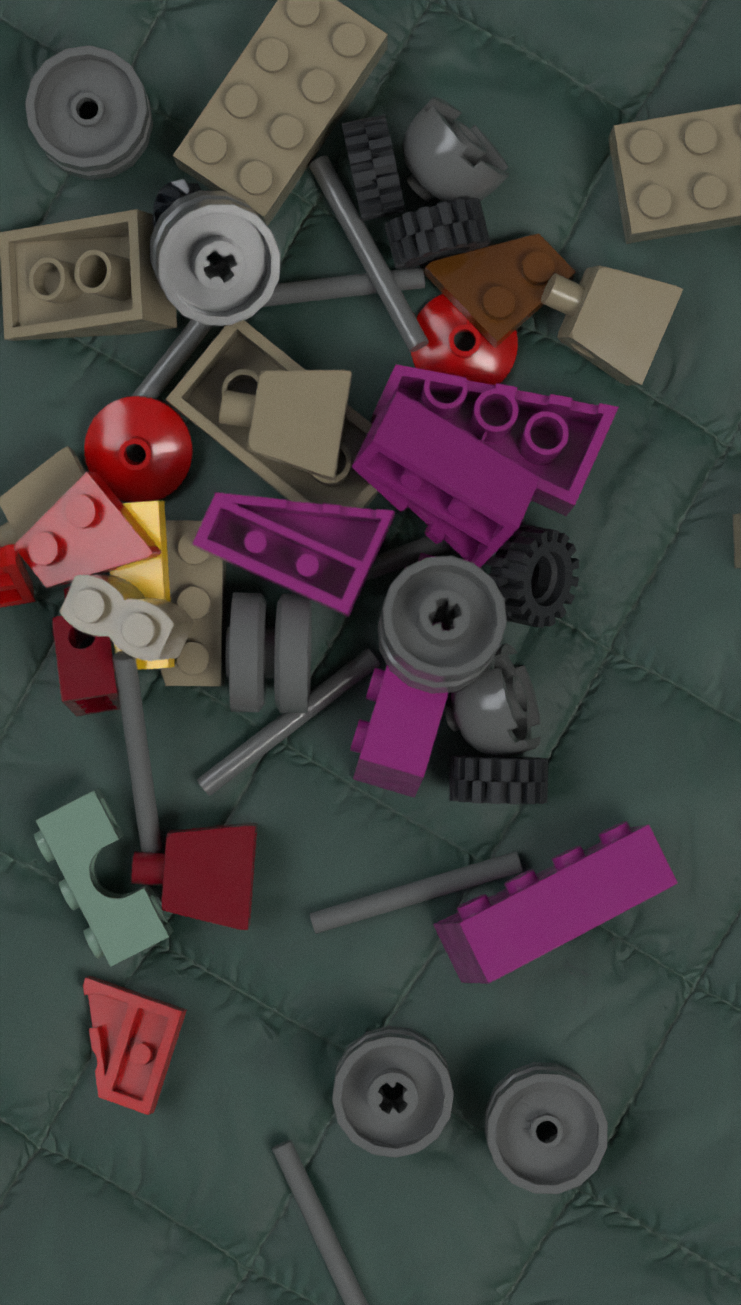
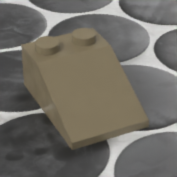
M135 209L0 232L4 340L19 341L128 335L177 328L176 307L165 296L150 263V237L154 231L153 214Z

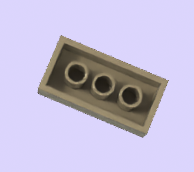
M277 0L174 153L173 157L177 167L212 191H224L245 200L268 226L388 49V34L338 0Z
M741 104L613 126L608 140L626 244L741 225Z
M242 320L232 325H226L166 398L169 404L288 501L333 504L365 509L378 494V491L355 471L352 465L372 424L349 405H347L335 481L327 480L252 454L248 451L251 428L219 423L224 390L256 395L260 371L305 370L246 321Z

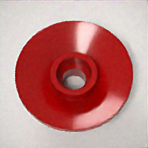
M444 294L432 299L418 314L416 319L429 343L423 348L411 352L415 368L465 377L468 381L489 385L500 384L511 371L518 350L516 330L494 348ZM469 332L473 335L475 345L471 350L461 351L455 346L454 338L458 333Z
M138 395L117 399L106 405L94 417L86 433L84 453L89 472H97L119 500L129 503L160 500L179 487L190 469L193 445L186 423L171 406L158 399ZM131 444L141 445L146 452L145 460L142 462L131 461L126 453L127 447Z

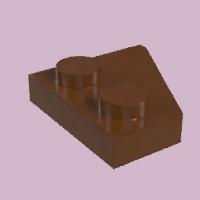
M539 233L432 261L425 267L424 275L494 348L501 344L544 305L541 303V298L553 274L556 273L572 280L576 273Z

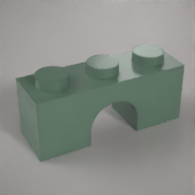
M100 788L35 820L40 831L34 833L36 843L46 861L56 860L65 879L59 881L61 892L73 911L80 908L90 926L83 930L90 949L97 959L105 956L111 967L168 938L172 934L173 930L150 885H144L130 893L119 894L106 889L97 878L95 862L99 852L103 847L124 836Z

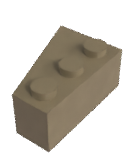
M166 520L170 600L186 611L194 621L179 658H174L175 667L160 668L166 686H225L226 561L203 552L192 545L202 521Z

